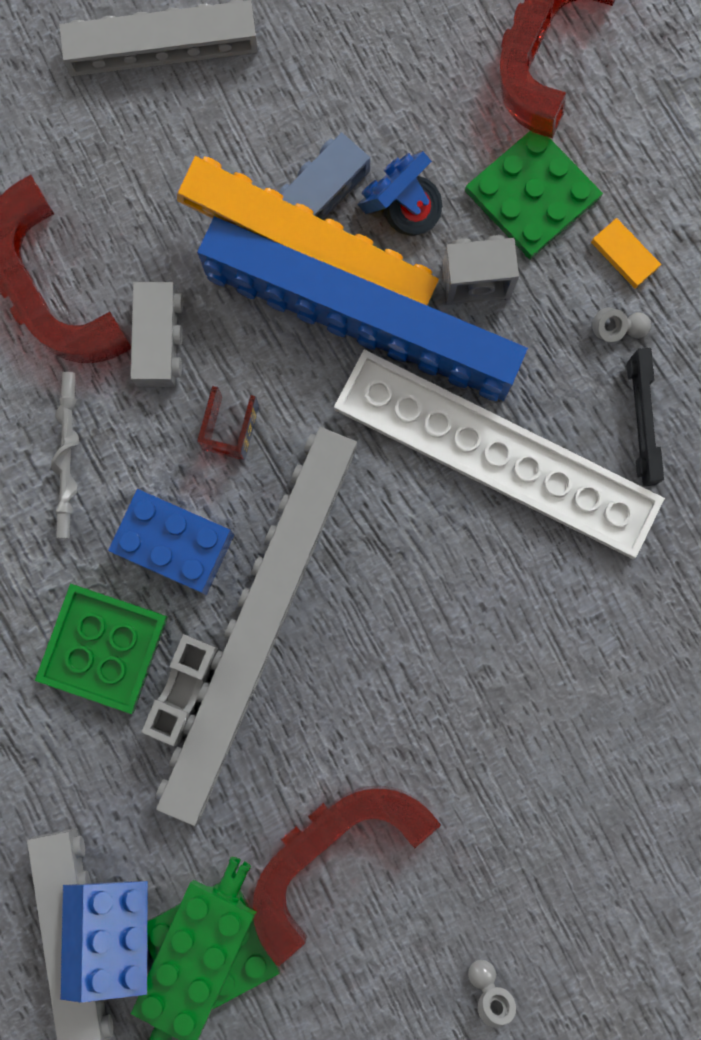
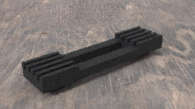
M639 348L626 364L628 380L633 379L640 457L636 459V472L638 478L642 477L643 486H655L664 480L662 451L661 447H656L650 391V385L655 381L652 349Z

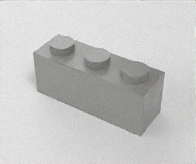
M133 282L131 380L136 387H176V377H181L182 362L181 357H177V345H182L183 333L182 326L177 325L178 313H183V295L178 293L174 282Z

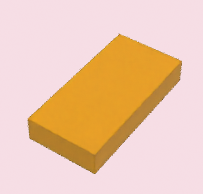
M618 218L613 220L591 241L597 250L634 289L662 265Z

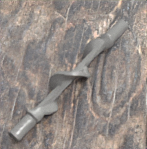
M62 372L60 406L55 414L57 421L62 425L61 447L51 459V468L53 472L60 475L59 504L56 509V538L70 539L71 514L73 513L70 499L77 493L78 489L77 483L70 474L71 448L80 442L77 432L72 429V410L77 401L75 398V373Z

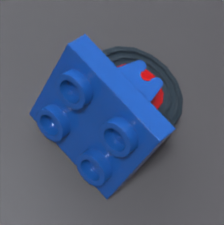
M424 151L414 155L407 153L401 159L395 158L384 169L385 177L379 182L374 180L362 191L361 194L364 198L357 205L365 214L384 209L385 217L390 226L401 234L408 236L425 234L436 225L441 217L443 207L441 194L436 185L427 178L418 176L432 161Z

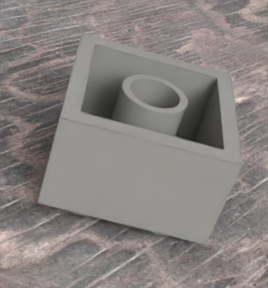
M494 235L487 237L485 241L471 242L470 239H458L451 244H446L442 264L446 305L510 299L519 279L515 239Z

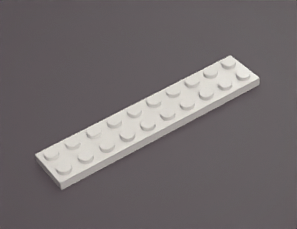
M365 349L334 406L335 411L631 559L637 557L665 499Z

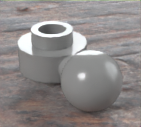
M606 307L595 315L592 329L599 339L607 342H616L625 333L632 338L640 339L650 332L651 320L646 314L641 312L633 313L627 318L623 311ZM607 319H609L610 324L607 328H605V322Z
M481 959L473 962L468 970V978L470 983L474 987L481 989L483 993L478 1001L480 1018L485 1024L493 1028H499L510 1023L516 1014L514 998L507 990L495 987L496 970L489 961ZM491 1003L494 1004V1005L497 1007V1009H498V1014H497V1015H495V1014L491 1011V1009H490V1004H491Z

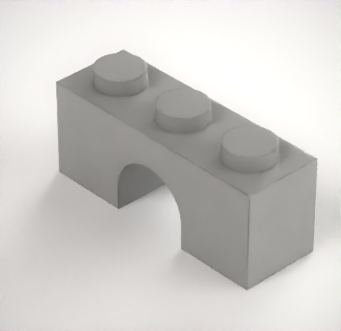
M183 634L169 666L171 667V672L166 686L160 697L154 701L141 733L171 746L180 744L186 722L190 715L193 714L199 692L207 681L211 671V664L220 648Z

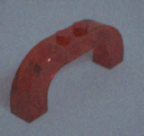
M525 0L524 3L520 2L514 15L513 27L505 31L501 47L503 49L500 57L501 95L508 112L519 124L532 132L553 139L565 112L566 92L540 84L531 76L529 69L555 14L566 4L577 0ZM592 0L613 6L615 0Z
M29 175L13 184L0 196V293L3 298L9 296L14 306L9 309L20 326L25 324L28 330L47 350L68 361L98 363L113 359L131 349V345L110 311L87 324H64L54 318L27 271L21 257L23 239L34 225L54 215L32 175Z
M366 786L344 794L328 807L322 803L307 816L311 822L300 830L295 826L281 838L284 845L274 853L263 869L257 882L253 899V910L257 912L254 917V925L258 938L267 954L278 967L300 949L307 939L305 932L291 916L286 903L287 886L293 877L352 826L368 819H379L391 823L399 829L415 849L441 826L439 820L425 804L413 795L397 788Z

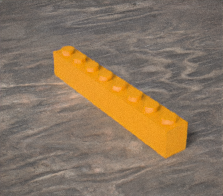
M197 156L194 157L178 191V202L212 219L215 216L428 305L439 281V278L432 275V271L421 264H414L413 266L403 261V256L391 249L383 251L373 246L374 242L370 238L361 234L354 236L344 231V227L337 221L332 219L324 221L314 216L313 210L303 204L296 203L294 206L284 201L283 195L271 188L263 190L253 185V181L246 175L235 172L233 175L221 169L222 165L210 157L204 156L203 159Z

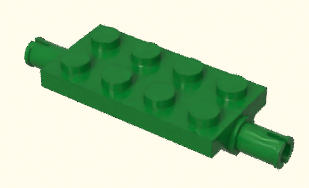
M230 857L229 864L220 883L214 887L205 886L196 880L190 882L147 976V995L138 996L131 1011L133 1016L154 1026L148 1040H172L173 1037L178 1040H199L257 913L239 900L240 895L238 893L248 871L251 869V865L246 861L240 865L236 873L241 859Z

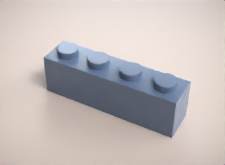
M341 132L334 140L331 138L326 141L320 150V155L313 162H306L299 170L298 177L290 185L285 184L278 192L283 195L284 201L294 206L296 203L303 204L313 210L314 216L323 220L370 172V156Z

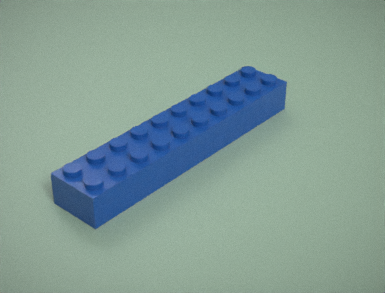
M215 216L197 251L205 275H207V279L212 283L223 287L225 284L237 288L238 293L250 299H255L257 296L266 300L267 304L275 310L284 312L285 309L297 313V317L306 323L315 324V322L328 326L327 330L337 336L345 337V335L354 337L365 348L375 350L376 347L387 351V355L398 362L405 363L406 360L418 365V369L429 375L439 373L448 377V381L451 384L460 388L472 387L479 390V395L491 401L505 400L528 350L527 347Z

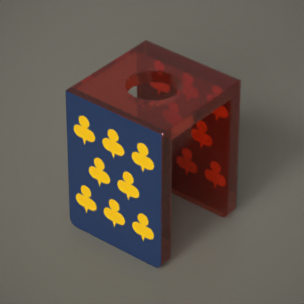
M212 386L197 442L204 451L245 460L259 409L257 397L250 395L237 446L211 440L222 401V394L219 388Z

